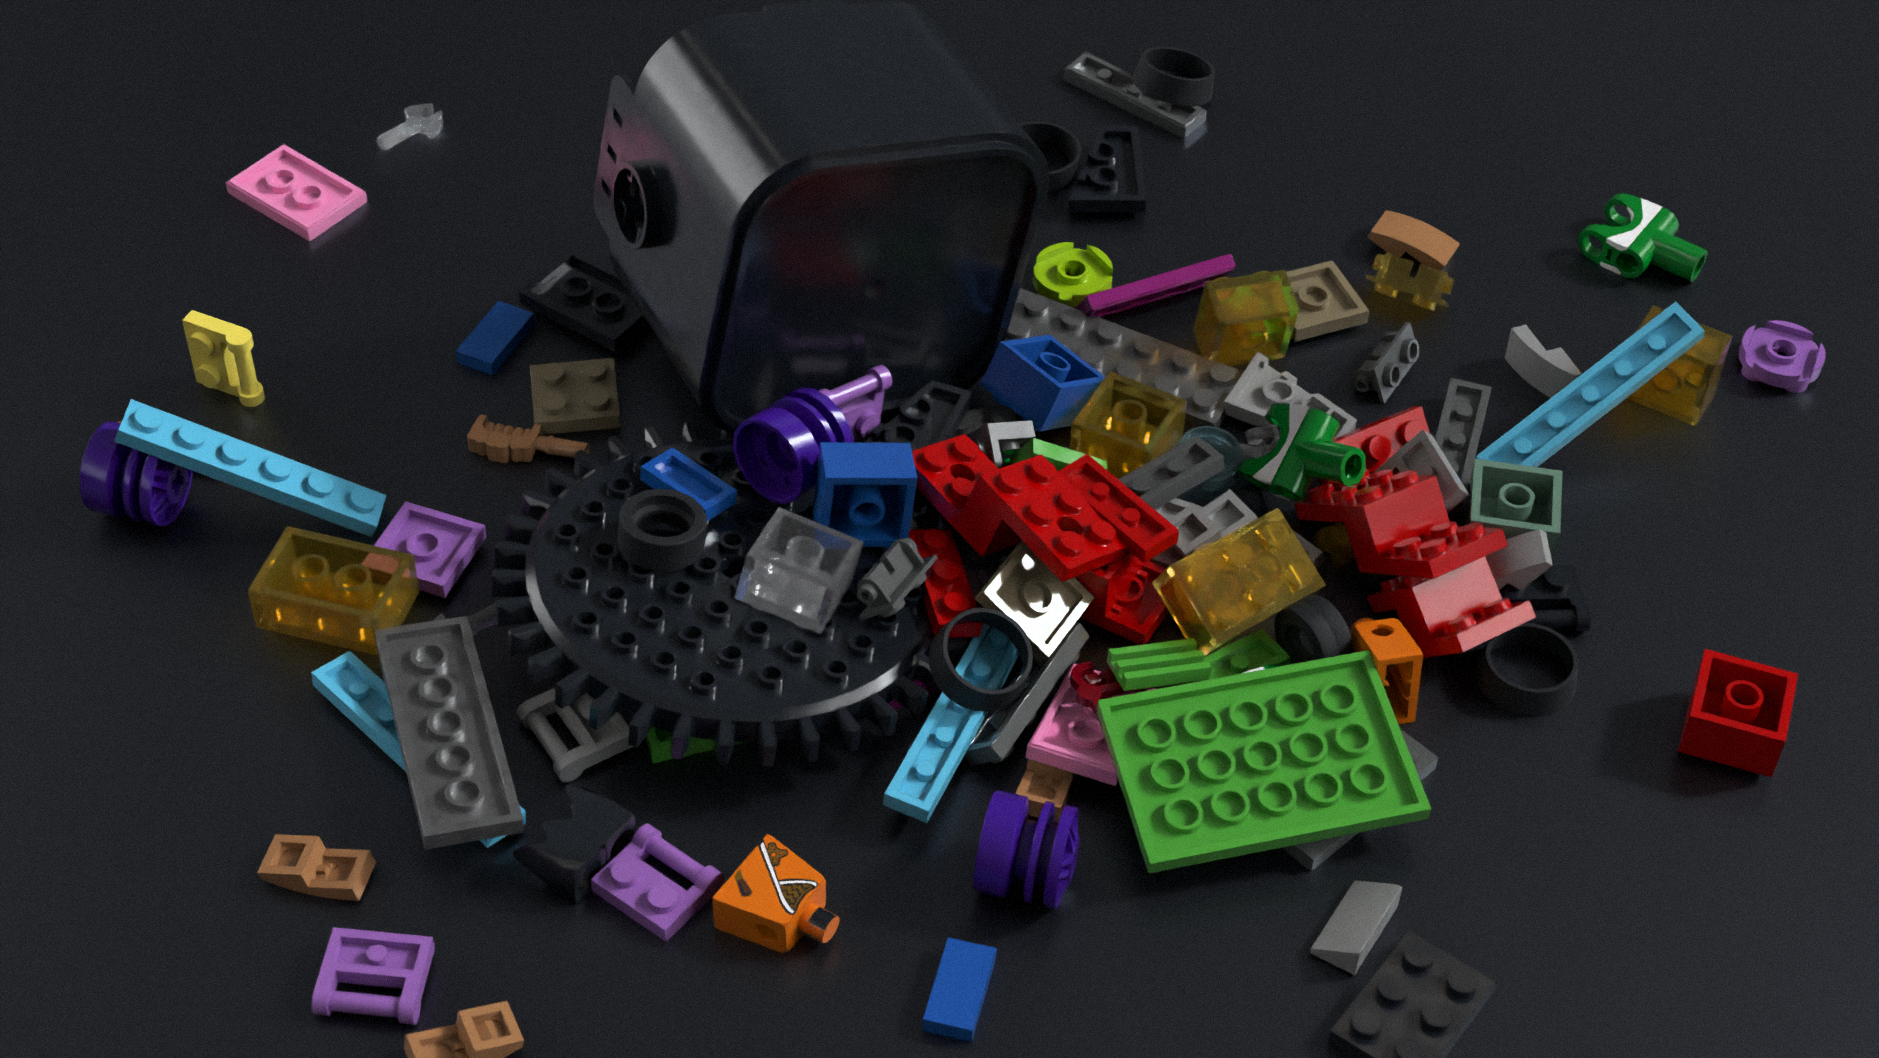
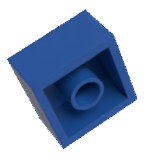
M1043 335L1001 341L980 385L993 394L992 397L998 404L1011 408L1023 418L1022 421L1032 420L1034 430L1043 432L1088 423L1110 380L1054 337Z
M820 442L812 511L818 547H890L897 539L909 538L917 484V473L911 443Z

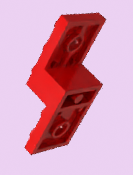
M966 434L912 451L917 473L916 487L981 557L1017 545L1022 539L1056 577L1063 582L1122 559L1130 546L1116 532L1115 528L1086 501L1085 497L1042 454L998 469Z
M1366 469L1358 484H1354L1351 487L1341 484L1335 487L1333 484L1322 485L1309 490V498L1294 504L1299 520L1345 522L1361 573L1434 579L1508 546L1503 529L1483 528L1482 523H1472L1461 527L1457 526L1455 521L1450 522L1437 477L1417 475L1416 470L1393 475L1392 470H1383L1370 474L1369 470Z

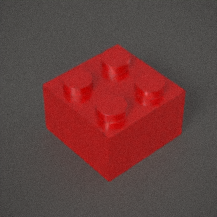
M1705 649L1692 685L1678 752L1772 777L1786 742L1798 673Z

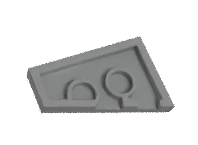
M1260 352L1256 353L1223 403L1225 415L1278 435L1281 434V430L1265 418L1270 405L1273 403L1298 404L1327 413L1340 423L1334 438L1354 431L1357 419L1321 394H1309L1297 385V378L1289 372L1284 371L1280 374L1268 365L1269 359Z

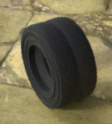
M1319 595L1306 596L1281 609L1275 617V638L1277 644L1290 656L1289 665L1354 653L1351 633L1342 615L1332 603Z

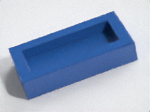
M498 301L456 350L457 363L494 375L535 326L534 313Z
M673 447L641 466V481L653 489L675 490L693 497L703 507L707 521L736 504V489Z
M947 938L924 1013L922 1031L972 1042L996 961V948Z

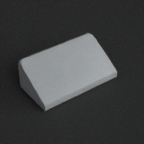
M1354 881L1311 947L1310 953L1355 975L1397 909L1402 887L1390 883Z

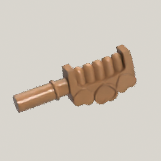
M480 414L467 434L470 452L478 453L480 456L487 455L490 461L507 463L510 460L513 462H530L536 451L545 452L546 455L553 454L575 458V453L581 449L588 455L590 453L589 443L556 438L553 435L548 437L542 436L541 425L535 424L532 430L525 429L523 431L521 427L514 429L511 425L506 427L500 423L495 425L493 422H488L487 415Z

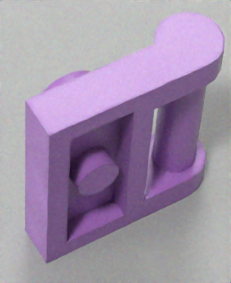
M877 365L868 369L865 376L837 388L818 390L828 396L842 411L850 426L853 442L869 436L871 430L880 423L884 392L892 386V377L885 366Z
M647 823L636 831L632 842L591 879L592 891L667 942L717 893L723 884L724 874L711 865L704 867L662 839L661 831ZM651 854L694 883V885L685 890L645 863L644 860Z
M333 927L313 992L312 1013L314 1015L330 1016L332 1011L396 1017L399 1023L415 1025L419 1019L421 998L435 950L433 937ZM338 982L401 988L403 990L401 997L336 991Z

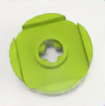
M1074 242L1057 243L1043 249L1036 257V264L1033 268V286L1039 295L1076 309L1087 295L1112 288L1113 264L1110 258L1096 247L1087 245L1086 250L1075 249Z

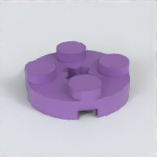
M1780 320L1767 321L1765 327L1754 330L1756 325L1750 327L1744 333L1739 348V360L1743 365L1741 372L1745 378L1785 388L1793 393L1805 391L1808 384L1818 378L1825 361L1826 352L1822 343L1820 348H1818L1817 344L1812 341L1813 333L1808 329L1795 323ZM1778 352H1783L1786 356L1778 355Z

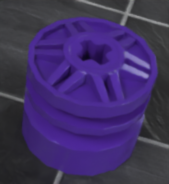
M800 387L787 393L783 398L776 400L770 407L757 412L741 422L734 432L733 449L742 474L756 492L771 502L786 504L797 500L815 487L820 442L853 443L850 426L842 411L828 396L816 389Z
M105 422L97 428L90 438L82 458L79 484L83 504L93 512L116 517L128 515L134 521H147L148 524L156 526H168L177 518L184 507L190 491L193 471L114 442L121 423Z
M996 790L989 803L979 840L973 876L974 892L1006 899L1013 888L1015 879H1023L1025 903L1033 904L1040 884H1045L1043 905L1045 908L1057 910L1063 893L1071 883L1080 844L1078 808L1066 805L1062 811L1058 826L1053 825L1054 802L1046 801L1037 821L1029 820V800L1027 796Z

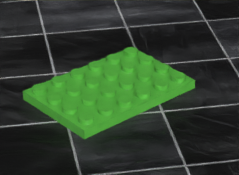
M1370 650L1101 699L1097 703L1096 711L1148 874L1429 818L1431 806Z

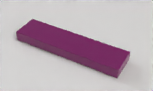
M1230 253L1087 295L1076 309L1081 310L1085 316L1090 317L1094 315L1101 318L1222 282L1234 270L1236 265Z

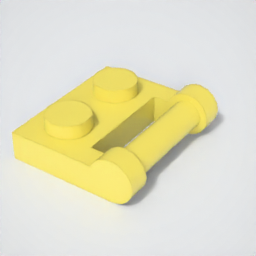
M191 310L183 318L182 323L196 382L208 388H215L239 397L240 403L244 406L254 407L260 405L265 399L263 386L257 381L251 354L254 342L250 330Z

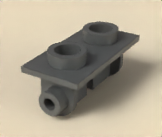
M1406 322L1399 332L1393 331L1384 334L1379 344L1370 354L1371 360H1366L1361 368L1354 373V387L1360 392L1377 391L1380 403L1382 404L1387 401L1395 388L1399 386L1401 380L1419 357V344L1414 338L1410 322Z
M903 538L895 540L880 558L881 562L876 563L857 585L859 600L867 604V608L859 618L864 620L876 615L886 618L898 612L906 603L904 600L905 596L927 579L925 573L936 561V555L922 559L917 551V545L912 539Z

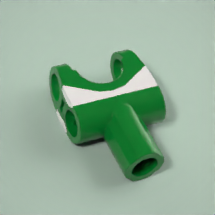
M1624 193L1613 196L1604 207V215L1612 226L1590 224L1578 236L1579 248L1587 258L1627 278H1637L1651 264L1693 282L1699 275L1708 251L1674 236L1678 231L1679 223L1671 211L1648 200ZM1614 205H1622L1627 208L1631 217L1620 216L1616 212ZM1588 235L1599 239L1603 249L1594 247L1589 242Z
M1273 403L1270 405L1265 418L1281 430L1278 443L1264 456L1242 460L1237 469V473L1256 487L1279 498L1302 502L1313 478L1349 487L1358 484L1366 470V456L1357 447L1332 442L1340 427V423L1327 413L1298 404Z

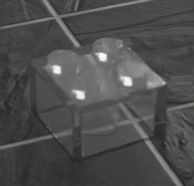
M778 507L746 556L735 599L750 604L755 609L767 611L791 621L801 628L810 629L821 634L851 585L864 542Z

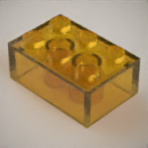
M1279 508L1170 565L1152 582L1186 639L1194 638L1197 643L1196 650H1201L1205 656L1275 619L1276 615L1286 607L1306 596L1316 594L1326 586Z
M289 526L285 528L248 589L256 627L377 656L374 630L401 626L420 592L414 555Z

